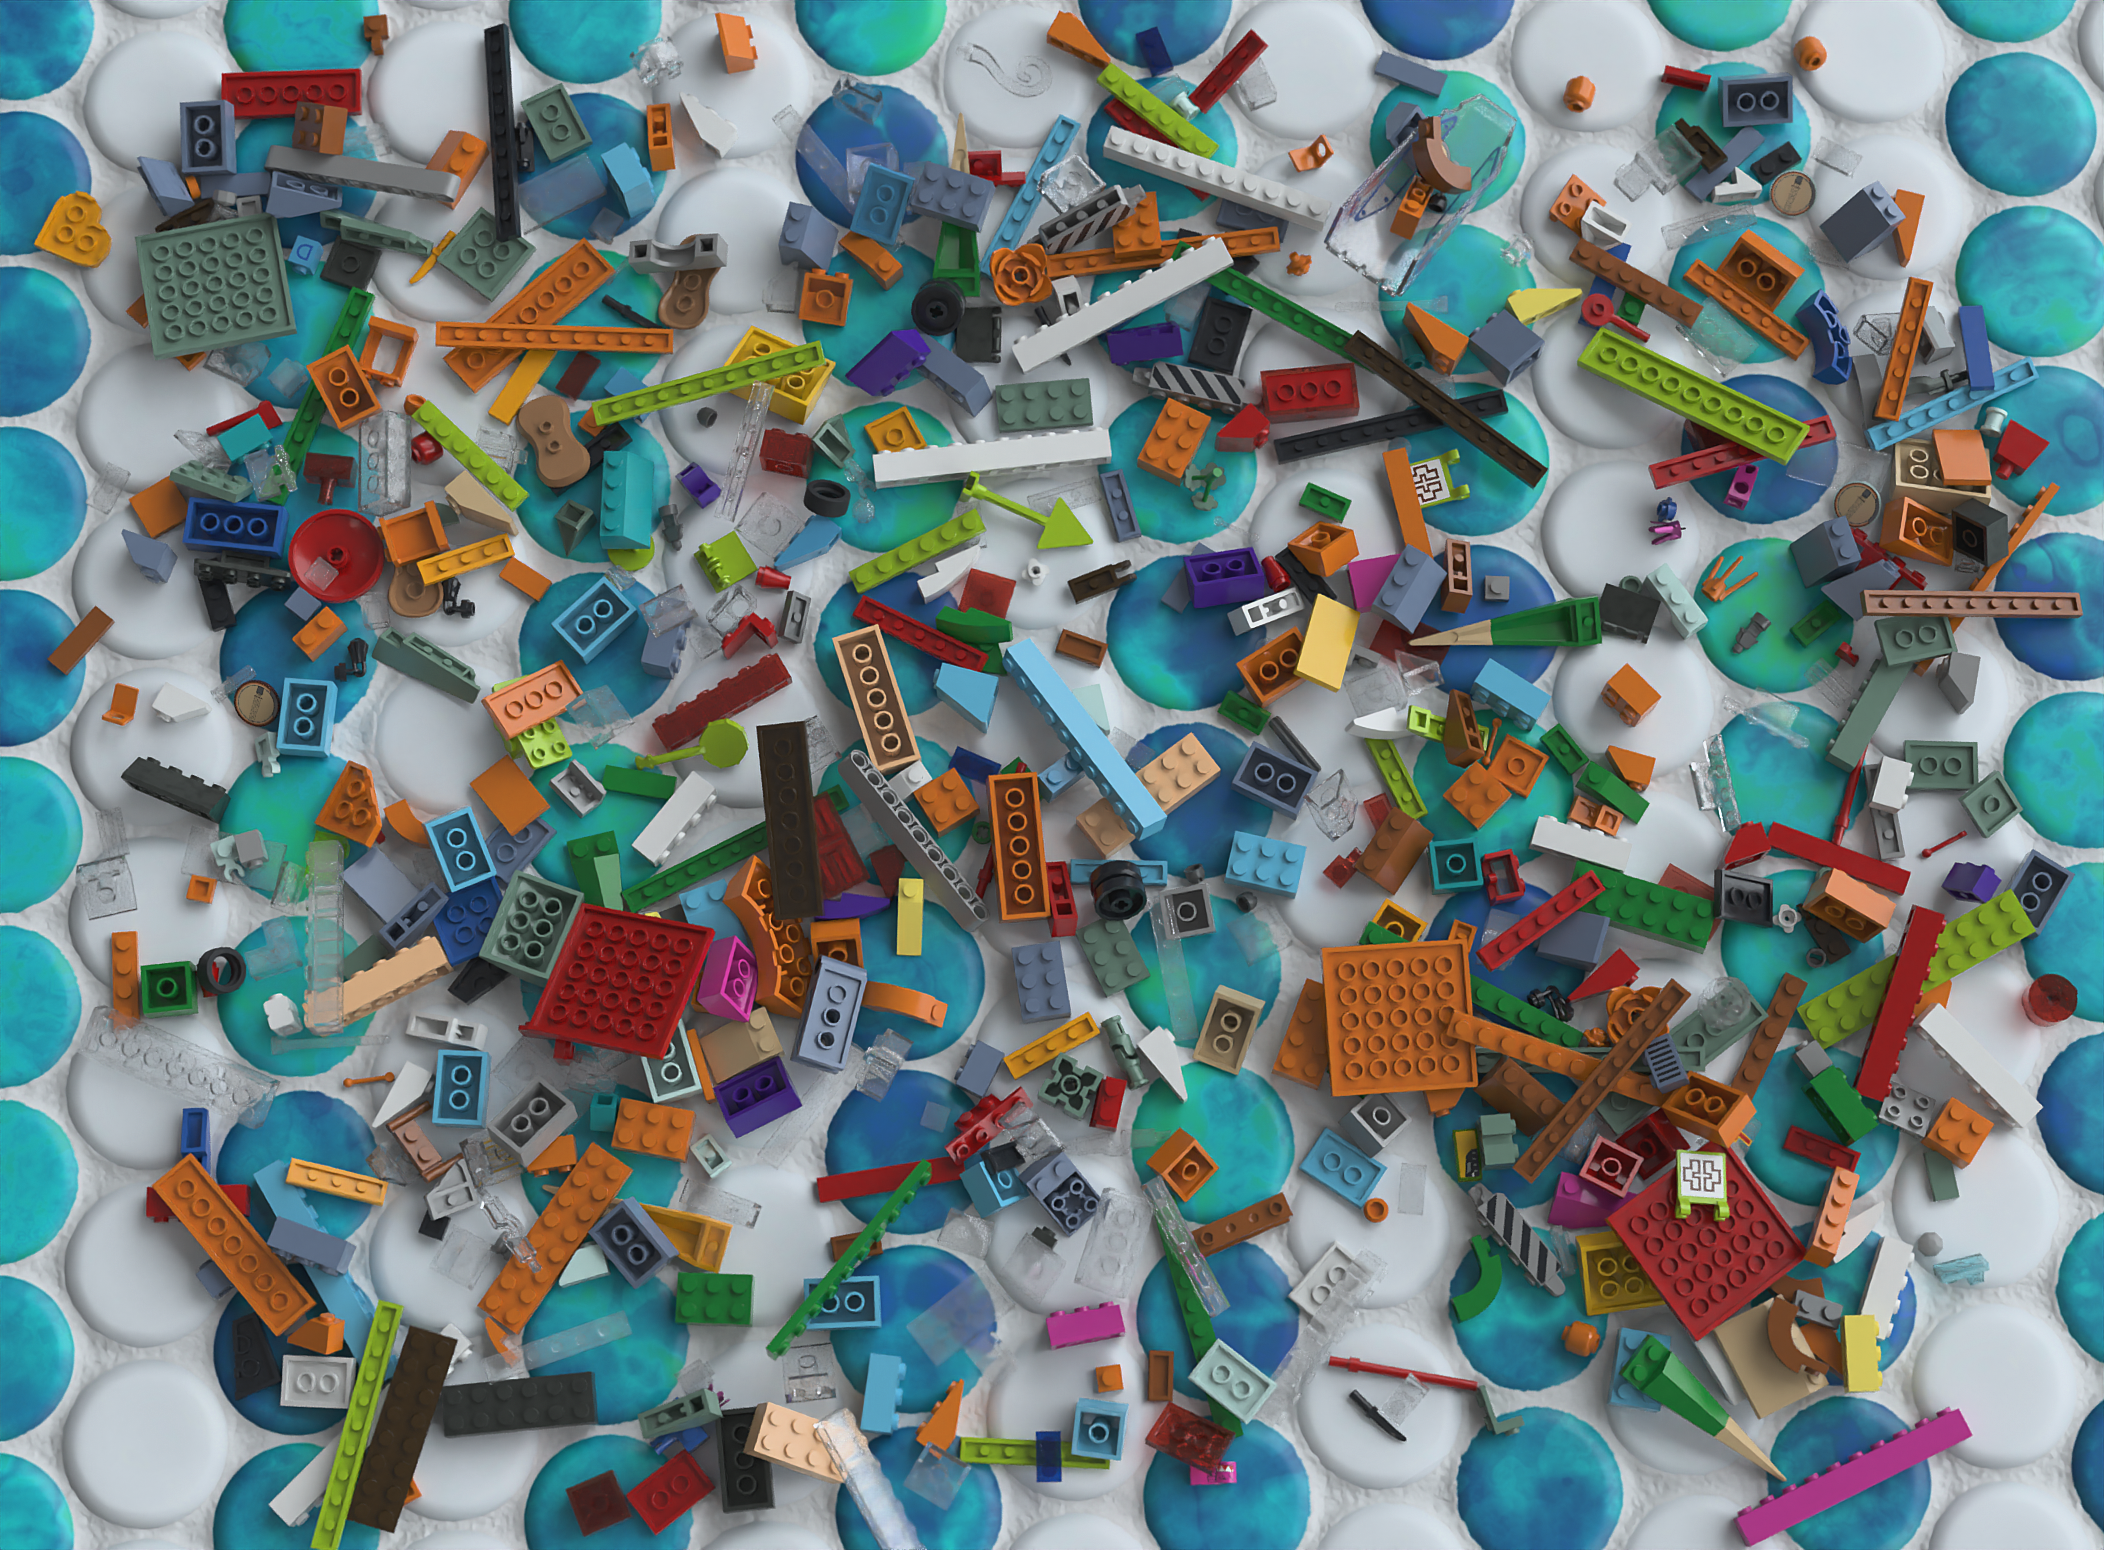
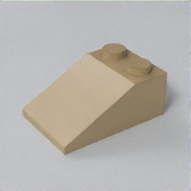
M466 470L444 488L447 494L445 499L457 515L462 513L466 519L513 536L519 534L513 519Z
M1220 984L1215 991L1192 1058L1238 1075L1266 1001Z
M765 1006L752 1011L748 1022L744 1023L734 1020L699 1039L717 1084L732 1079L778 1055L780 1057L785 1056Z

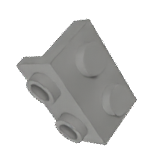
M573 759L567 769L549 782V786L580 818H583L601 805L606 795L603 785L596 781L588 773L587 768L576 759Z

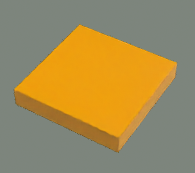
M906 405L864 426L877 452L889 450L891 453L901 452L904 448L921 450L927 446Z

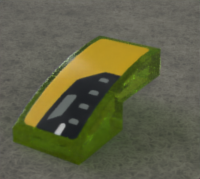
M1477 1128L1452 1130L1458 1183L1482 1181Z

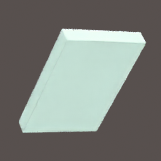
M1219 1338L1188 1376L1189 1380L1246 1425H1248L1278 1386Z

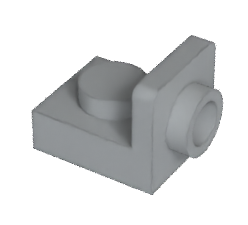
M1354 644L1353 649L1350 650L1345 670L1349 672L1354 660H1357V663L1364 668L1370 669L1373 667L1376 669L1381 654Z

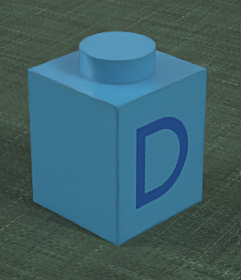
M298 235L288 262L294 272L300 275H306L307 273L314 276L324 250L320 242Z

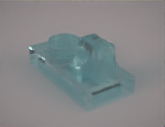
M1980 1253L1933 1265L1934 1275L1942 1284H1952L1963 1278H1966L1970 1285L1983 1283L1984 1272L1990 1270L1988 1261Z

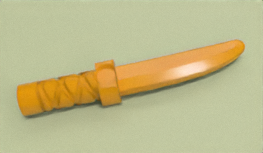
M449 230L440 244L431 250L432 254L409 280L410 284L422 279L436 264L439 255L455 238L456 234L453 231Z

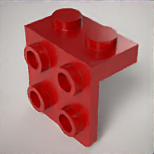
M754 612L750 616L745 615L739 621V627L733 633L729 632L722 639L721 650L724 657L729 660L753 634L757 635L772 649L778 643L777 632L774 630L775 626L766 617L761 619Z
M525 1022V1025L518 1026V1031L524 1037L555 1040L553 1058L559 1065L570 1066V1060L575 1059L576 1046L573 1045V1042L531 1034L527 1029L530 1022Z

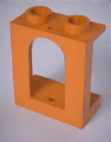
M371 316L368 322L370 332L363 348L359 365L368 381L374 379L380 381V384L386 387L393 388L394 385L401 387L419 338L416 328ZM383 335L404 341L396 366L391 374L372 369L373 361Z

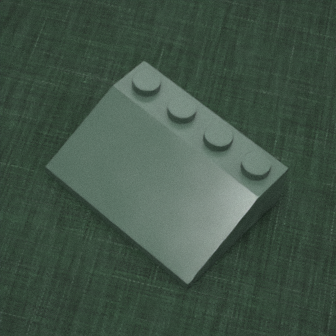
M515 869L481 948L479 957L526 982L545 988L582 903H585L584 893Z

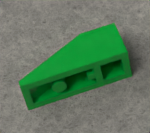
M1590 761L1575 786L1604 805L1624 814V817L1638 824L1650 804L1614 774L1593 761Z

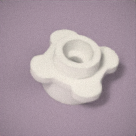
M1033 558L1029 560L1028 567L1021 572L1023 579H1028L1034 586H1040L1045 575L1049 574L1050 569L1047 565L1043 566L1038 563L1037 559Z
M1787 904L1781 905L1780 912L1773 916V924L1781 926L1786 933L1793 932L1794 925L1801 920V914L1790 908Z

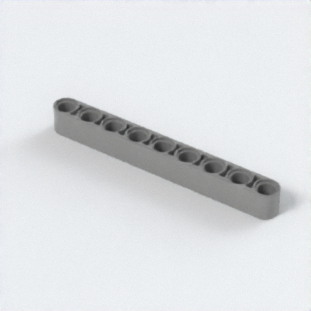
M277 145L270 146L264 169L271 173L276 171L323 183L449 203L455 202L461 182L459 176L448 172Z
M853 750L838 764L839 774L957 923L965 931L974 932L990 917L987 906L866 754L860 750Z

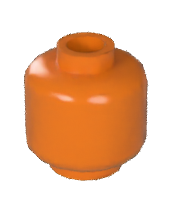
M1808 36L1800 39L1795 44L1793 56L1802 69L1813 71L1825 63L1827 51L1819 39Z
M1585 76L1570 79L1567 82L1563 101L1567 108L1579 113L1589 109L1592 106L1596 92L1595 85Z
M1574 1321L1570 1327L1566 1326L1562 1334L1566 1350L1583 1357L1596 1352L1601 1338L1595 1326L1581 1321Z

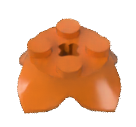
M1025 244L1014 251L1008 248H1000L992 253L989 268L993 278L994 293L1000 302L1009 306H1018L1021 303H1038L1052 295V282L1044 273L1047 265V256L1042 245ZM1021 273L1023 282L1021 280L1017 281L1014 274Z
M1620 986L1610 990L1606 1000V1011L1609 1018L1607 1033L1612 1043L1616 1044L1633 1024L1631 1013L1634 1016L1637 1013L1641 1015L1662 988L1647 986L1634 991L1629 987ZM1668 1024L1665 1025L1655 1038L1669 1033Z

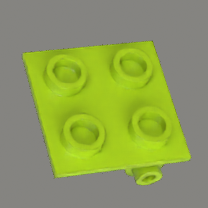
M735 531L709 545L707 543L701 544L698 547L700 550L693 554L717 594L758 570Z

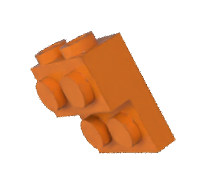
M812 268V272H805L798 319L845 326L854 279H849V274L835 272V276L825 275L826 270Z

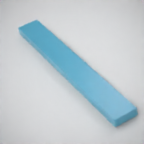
M1061 114L1059 115L1025 178L1026 183L1022 184L980 262L981 276L993 281L989 264L990 257L995 250L1008 248L1014 251L1076 137L1081 127L1080 123Z
M2026 357L1993 372L1994 390L1970 391L1969 384H1966L1900 414L1898 422L1887 420L1863 431L1872 452H1877L2039 378L2031 357Z

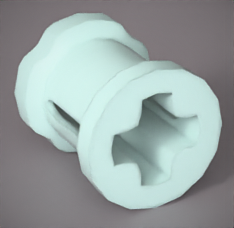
M1182 92L1171 101L1169 107L1175 109L1189 122L1199 113L1200 109L1198 106L1194 107L1186 98L1187 94Z
M1988 407L1986 409L1987 417L1985 424L1981 426L1980 431L1989 437H2000L2003 419H2006L2008 414L2003 409Z

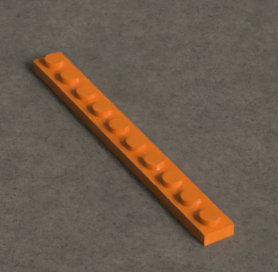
M1276 226L1161 241L1162 254L1115 258L1114 247L1046 255L1047 276L1050 280H1058L1072 275L1074 277L1160 267L1161 263L1171 258L1180 240L1198 249L1203 246V241L1213 236L1215 239L1221 237L1231 258L1280 252L1278 228Z
M436 321L435 345L436 347L673 354V329Z
M2052 482L2048 488L2043 486L2035 496L2038 500L2034 507L2030 504L2021 515L2025 518L2021 524L2016 522L2008 533L2012 536L2008 541L2009 555L1989 567L1984 566L1981 571L1985 574L1981 579L1975 578L1968 588L1970 591L1986 590L2060 488L2058 485ZM1948 617L1953 634L1965 617ZM1935 658L1914 662L1917 664V667L1913 672L1921 677Z
M1454 1009L1445 1030L1446 1035L1581 1081H1585L1602 1061ZM1628 1069L1610 1091L1662 1108L1674 1090L1662 1094L1658 1088H1653L1649 1076Z

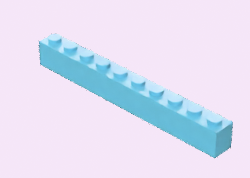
M1028 638L1006 648L1002 660L1005 670L1014 677L1018 687L1024 690L1030 698L1031 704L1040 711L1045 722L1056 732L1060 742L1065 744L1070 750L1073 759L1083 767L1087 777L1093 780L1100 794L1109 801L1116 815L1120 816L1125 822L1129 832L1134 834L1140 841L1162 830L1168 816L1032 640Z
M278 1159L253 1174L276 1217L279 1216L329 1234L324 1226L319 1227L316 1221L319 1216L312 1205L308 1206L304 1198L307 1194L303 1187L285 1183L290 1166L288 1162L284 1164V1162ZM315 1264L314 1268L303 1265L329 1312L334 1314L335 1318L345 1320L344 1339L359 1366H361L374 1314L372 1311H366L363 1305L366 1303L360 1290L355 1291L351 1283L354 1282L352 1274L347 1269L345 1275L338 1272L336 1277L319 1270V1265ZM396 1354L390 1357L383 1386L392 1380L399 1359Z

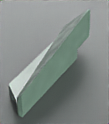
M338 208L320 211L321 227L341 231V239L430 257L434 243L417 237L412 232L395 229Z
M390 627L379 636L372 653L374 659L471 704L476 701L481 688L475 684L476 674L474 669L415 632L406 638L396 629Z

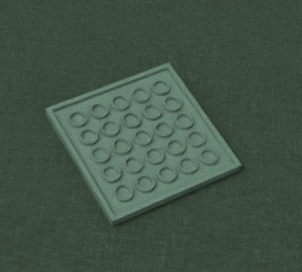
M260 213L135 237L155 360L297 334L277 218L271 216L270 213Z

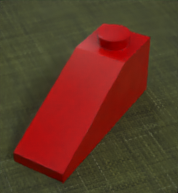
M1066 861L1046 862L1051 913L1047 921L1051 937L1075 936L1078 915Z
M1619 948L1573 991L1565 1001L1568 1004L1609 993L1615 987L1624 985L1630 987L1639 978L1636 973L1640 968Z

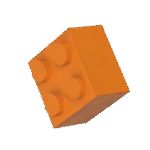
M1628 663L1605 684L1600 693L1603 696L1602 700L1610 708L1614 707L1620 713V718L1626 724H1631L1633 727H1636L1656 707L1662 697Z
M1477 761L1443 794V798L1478 831L1512 797V794Z
M955 768L950 769L913 792L916 803L939 838L980 814L979 805Z
M1951 1097L1943 1104L1920 1143L1933 1151H1937L1960 1169H1964L1975 1157L1994 1123L1954 1097Z

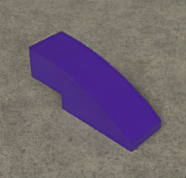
M842 892L840 902L824 899L825 916L813 918L815 922L859 918L861 920L890 909L891 901L887 898Z

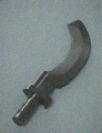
M1945 369L1940 372L1941 377L1931 379L1930 376L1909 378L1905 397L1917 393L1933 395L1944 390L1946 393L1954 390L1953 384L1968 379L1967 370L1949 375V370ZM1876 401V404L1872 412V420L1885 422L1886 419L1874 416L1875 408L1877 405Z

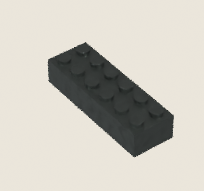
M591 1371L449 1385L442 1388L444 1437L446 1438L598 1424L595 1373Z

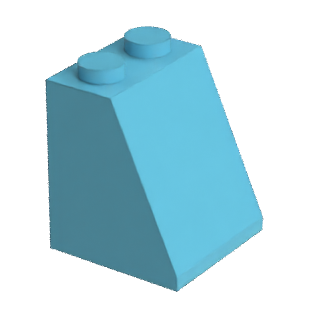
M942 663L941 669H936L933 679L934 689L937 690V697L980 732L987 734L999 691L998 677Z

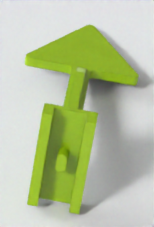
M971 471L966 481L967 485L963 489L958 501L967 504L971 497L981 501L983 499L1044 526V531L1037 545L1038 550L1093 544V539L1061 497L1057 499L1050 517H1047L988 491L987 487L978 484L980 474Z

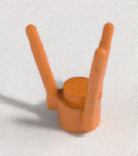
M1723 556L1719 557L1708 578L1702 583L1703 588L1701 591L1712 602L1717 600L1722 602L1729 594L1758 576V572H1754L1726 591L1724 590L1727 587L1724 581L1743 560V556H1739L1720 578L1716 577L1713 580L1724 560Z

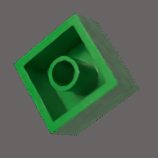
M191 961L140 966L143 1014L151 1019L198 1014L196 966Z

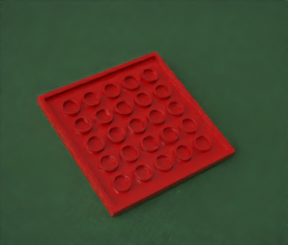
M582 903L528 1025V1031L531 1034L663 1061L715 936L714 929Z
M1712 1141L1706 1142L1696 1151L1725 1153L1726 1195L1729 1206V1218H1725V1221H1714L1715 1205L1690 1203V1215H1686L1685 1219L1675 1218L1677 1201L1676 1166L1604 1219L1694 1343L1702 1339L1803 1261L1806 1251L1804 1245L1731 1147H1723Z

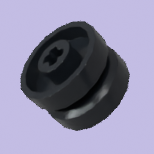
M940 277L929 279L921 285L912 302L911 315L913 322L921 331L928 335L939 337L951 333L957 328L965 312L966 299L964 292L957 283L950 279Z
M1124 860L1106 862L1098 866L1089 877V887L1095 911L1101 918L1108 921L1126 920L1138 915L1144 909L1147 903L1146 891L1140 869L1134 863Z

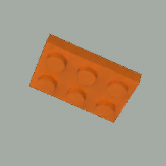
M1156 191L1145 192L1147 198L1139 202L1134 208L1136 213L1112 226L1115 258L1162 254Z

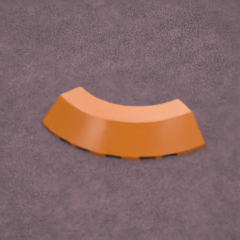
M754 855L729 881L722 902L739 918L754 947L758 966V987L755 1001L761 1006H765V1009L773 1014L800 1019L813 972L808 959V955H812L808 937H804L800 925L803 922L802 918L775 921L771 871L765 863Z

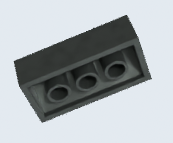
M138 757L123 772L121 778L131 788L217 824L220 823L231 800L229 795L225 793V788L217 784H213L212 787L203 784L205 780L195 775H191L190 778L182 775L183 771L176 767L169 766L168 769L160 766L161 762L152 757H147L146 760Z

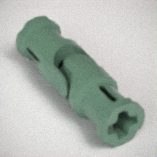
M1116 1015L1100 1024L1107 1032L1111 1050L1115 1055L1121 1072H1124L1130 1084L1129 1090L1132 1091L1149 1083V1080L1143 1074L1140 1067L1141 1061L1129 1034H1126L1120 1022V1015Z

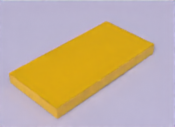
M1318 593L1313 602L1293 674L1337 693L1342 683L1361 613Z

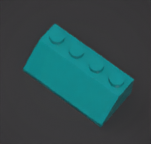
M604 451L600 518L602 549H650L654 462L629 451Z

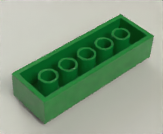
M1577 860L1570 884L1592 869L1606 889L1577 911L1609 917L1610 922L1608 926L1703 954L1714 921V901Z

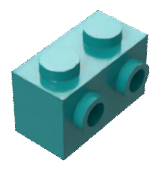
M259 414L217 436L218 442L231 463L237 462L239 465L248 461L251 458L250 454L258 450L261 453L272 446L270 443L274 441Z

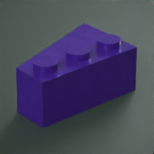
M1175 321L1105 332L1109 360L1112 364L1116 363V366L1128 365L1130 361L1147 362L1156 358L1184 355L1180 327Z

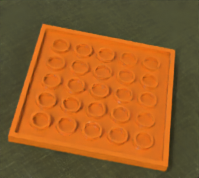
M1467 939L1320 948L1331 1097L1478 1087L1475 1044L1445 1034L1453 1009L1473 1016Z

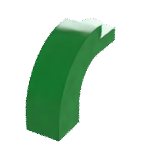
M1480 1234L1469 1239L1479 1267L1477 1284L1471 1291L1450 1300L1458 1323L1468 1321L1483 1312L1495 1299L1502 1280V1265L1499 1254L1489 1257L1488 1253H1491L1490 1246L1486 1238L1482 1239Z

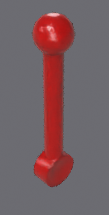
M1964 830L1931 849H1924L1922 856L1929 858L1933 852L1968 835L1967 832Z

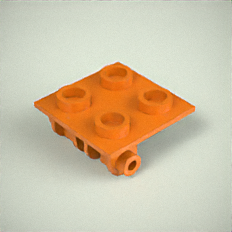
M1572 174L1550 208L1549 219L1553 222L1560 220L1577 236L1582 238L1581 219L1592 200L1603 207L1607 202L1575 174Z

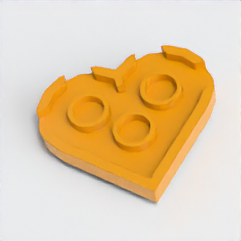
M75 191L76 193L69 194L66 197L61 196L55 203L34 243L35 247L78 266L99 267L101 262L109 255L112 246V238L104 226L99 224L102 214L100 206L94 197L86 192Z

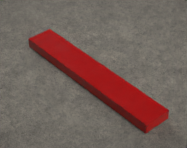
M1116 97L1104 107V112L1124 130L1181 149ZM1184 185L1202 203L1212 195Z
M865 595L862 596L852 614L853 618L870 626L878 624L880 631L950 665L981 672L989 658L987 654Z
M1774 821L1767 836L1769 844L1773 849L1822 867L1844 871L1849 877L1901 896L1904 895L1911 875L1910 871Z
M1591 869L1475 953L1490 973L1606 889Z
M950 1156L926 1160L931 1164L932 1177L925 1186L962 1180L959 1174L965 1171L964 1162L956 1165ZM920 1161L816 1178L820 1203L896 1191Z

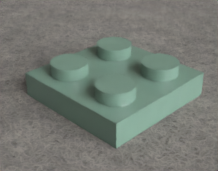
M1996 770L1958 799L1983 838H1989L2023 810L2001 773Z

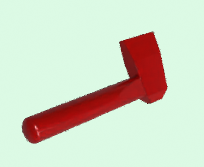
M265 400L259 403L258 408L208 427L206 432L211 437L237 426L256 414L261 416L268 430L283 423L271 402Z

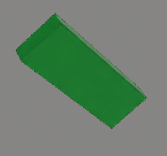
M606 765L602 785L607 791L668 801L675 793L678 778Z

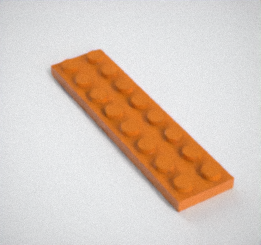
M583 237L484 323L556 325L612 277L616 271ZM455 347L443 360L476 394L526 350Z
M592 1142L477 1306L519 1335L569 1264L576 1250L580 1248L589 1235L588 1231L597 1224L634 1170Z
M188 1154L151 1185L277 1337L317 1304L279 1257L272 1252L269 1245H267L193 1154Z

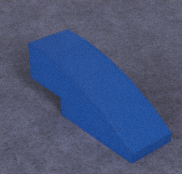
M208 1107L183 1109L181 1155L184 1159L188 1154H193L211 1176Z

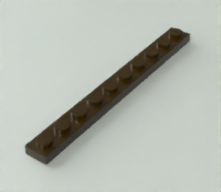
M1359 330L1355 332L1343 348V351L1530 488L1534 489L1548 471V468Z

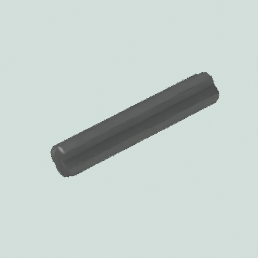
M1279 716L1271 719L1269 727L1299 763L1316 772H1320L1321 766Z

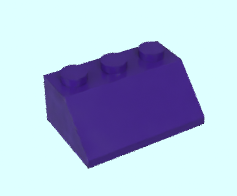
M916 329L891 331L846 373L845 377L871 396L886 397L895 390V385L906 380L911 375V370L921 366L926 361L925 357L931 353V350Z
M1253 547L1183 557L1188 592L1194 608H1205L1264 598V574Z
M779 1055L713 1088L725 1121L736 1139L803 1106Z

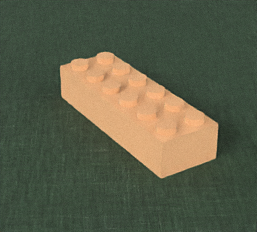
M878 624L832 638L870 761L882 776L902 771L916 761H921L917 743Z
M1191 732L1135 773V775L1165 814L1168 815L1218 778L1221 769ZM1104 797L1076 817L1077 826L1104 860L1109 859L1136 839L1135 835L1129 832L1125 822L1120 816L1116 815L1112 805Z
M424 937L417 942L415 947L411 949L403 948L395 953V957L387 961L382 959L374 963L372 969L366 972L361 970L354 973L347 982L343 984L342 982H337L328 988L329 991L321 995L316 993L306 999L307 1002L302 1004V1007L314 1031L322 1038H325L455 971L449 962L443 946L436 937Z

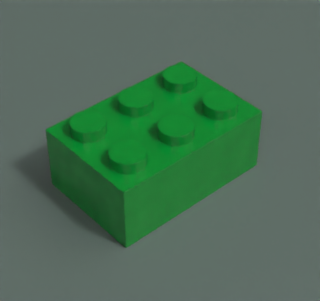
M1832 1065L1804 1085L1801 1090L1843 1146L1848 1147L1879 1124L1876 1122L1877 1116L1869 1107L1866 1108L1860 1101L1862 1100L1860 1093L1854 1087L1851 1088L1845 1081L1847 1080L1845 1073L1839 1067L1836 1068Z
M678 1272L675 1322L678 1325L752 1327L755 1277L748 1274Z

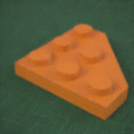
M349 760L314 823L323 829L369 848L373 845L382 828L372 772L367 767Z

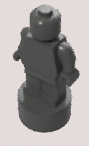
M670 504L658 508L659 515L663 519L666 528L662 530V533L665 535L667 542H673V549L679 551L682 548L681 541L679 540L683 537V524H679L677 521V515L679 514L677 505Z
M1756 612L1745 629L1740 627V631L1735 637L1737 643L1732 647L1733 653L1740 654L1743 648L1748 650L1751 646L1757 644L1758 641L1755 638L1762 631H1766L1771 625V622L1761 613Z

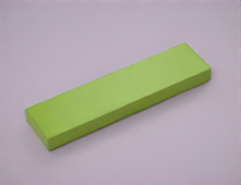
M1364 738L1398 809L1415 820L1427 816L1429 813L1392 739Z

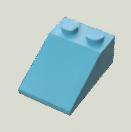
M725 879L679 894L689 924L713 928L715 931L713 941L735 935L750 950L739 918L722 902L727 889ZM709 950L703 962L704 968L706 966Z

